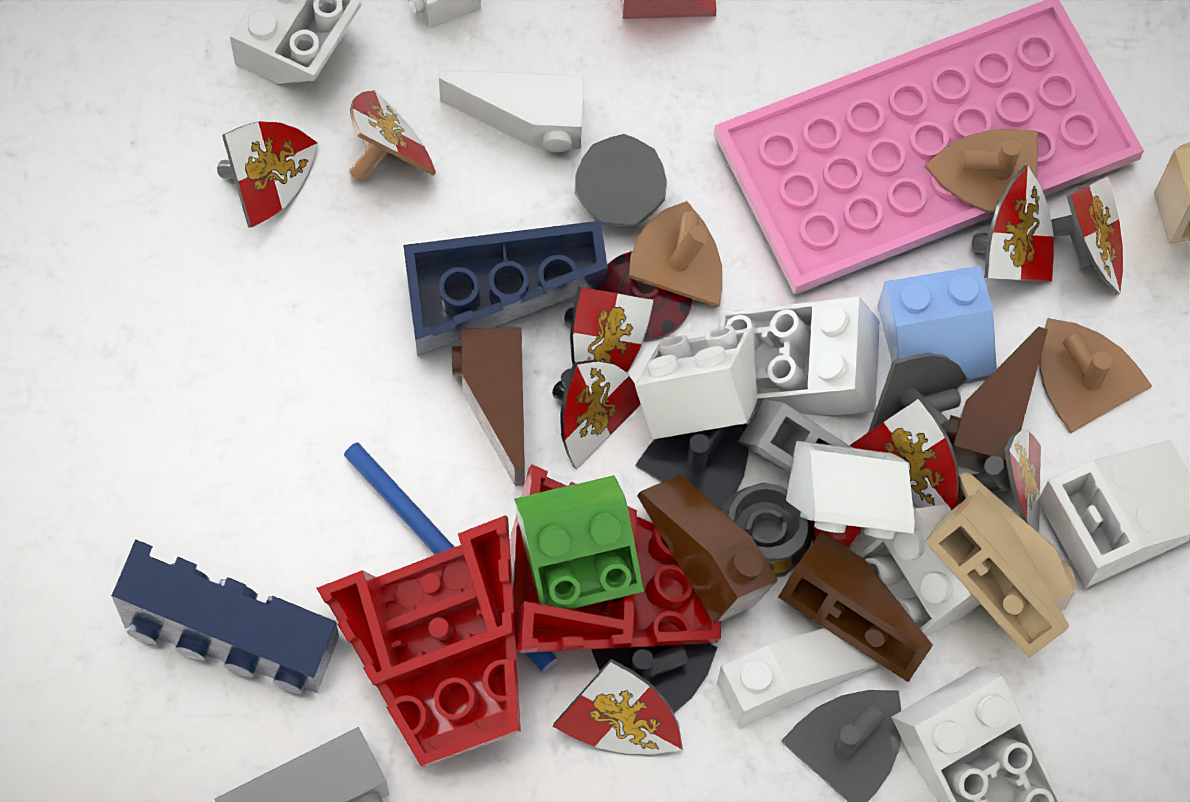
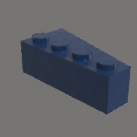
M601 220L403 245L417 356L462 340L461 328H493L573 298L577 294L578 286L597 289L606 285L608 266Z
M135 539L111 595L124 628L128 629V635L148 644H156L158 639L176 645L175 649L177 652L191 659L203 661L206 656L224 661L225 668L245 677H253L256 672L274 678L273 683L276 686L292 693L301 694L303 689L315 693L318 692L339 639L336 621L276 596H269L266 603L257 600L258 594L253 589L247 587L246 584L229 577L219 580L218 584L212 582L206 574L196 569L197 564L178 556L175 563L168 564L150 556L153 546Z

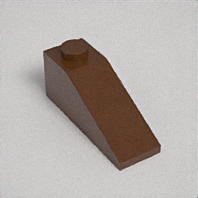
M1038 326L966 400L960 417L950 415L951 427L946 434L950 439L958 467L978 473H987L984 469V464L989 457L999 456L1006 463L1004 450L1010 436L1016 430L1022 429L1048 329Z
M521 327L461 328L462 346H452V376H462L463 395L515 486L524 485L525 455Z
M681 475L638 493V499L714 624L754 607L778 581L753 538Z
M823 531L819 533L799 561L778 598L906 682L910 681L933 646L868 562Z

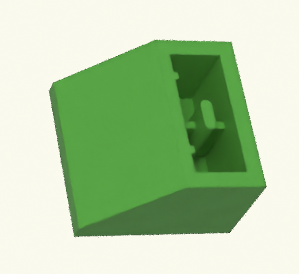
M615 475L514 499L523 545L539 604L563 609H574L644 592L626 497Z

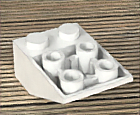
M860 297L721 312L720 327L731 326L735 330L752 329L757 387V403L754 409H758L763 399L784 402L801 414L835 416L875 412L880 320Z
M1170 440L1095 459L1047 481L1038 499L1039 505L1086 588L1190 541V473Z
M976 667L891 717L913 763L938 802H1063L1009 687L1001 674Z

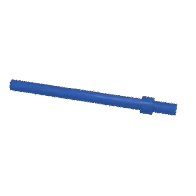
M359 442L352 444L345 451L344 457L434 555L455 547ZM551 651L525 653L542 673L551 669L558 661V658Z

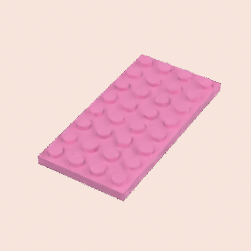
M1060 0L1041 1L719 123L714 128V136L794 295L994 217V214L986 213L963 203L945 190L925 168V165L942 149L965 136L997 129L1038 131L1037 181L1045 197L1140 160L1144 152Z

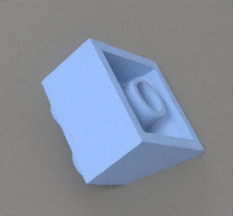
M981 265L884 282L878 309L891 361L924 353L945 355L961 367L967 377L963 384L986 380L997 369L993 308Z

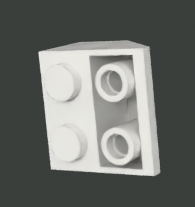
M252 0L230 35L234 62L236 65L276 84L315 81L359 11L361 1Z
M725 326L708 332L706 336L688 339L686 335H676L659 343L635 384L652 439L748 422L757 403L754 335L751 328L735 330L734 327Z
M796 441L786 501L801 511L800 517L815 521V528L829 532L844 533L846 525L864 527V534L883 539H894L895 531L913 534L915 519L908 462L892 453Z
M948 504L915 509L913 534L895 531L894 539L879 538L859 554L868 562L926 637L965 617L981 605L925 542L939 521L951 511Z

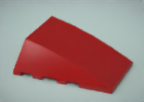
M531 464L527 472L521 497L566 487L567 485L547 477V470ZM571 481L568 486L574 485L576 483ZM629 506L627 507L644 592L574 609H563L539 604L516 513L510 535L515 640L516 649L519 653L717 643L721 639V622L714 624L654 523L638 517L637 510Z
M506 515L457 533L461 543L459 546L389 573L375 577L361 570L316 588L324 603L329 605L339 623L337 625L345 639L352 644L365 666L363 669L371 683L378 688L388 705L386 707L421 767L435 764L521 732L509 521Z

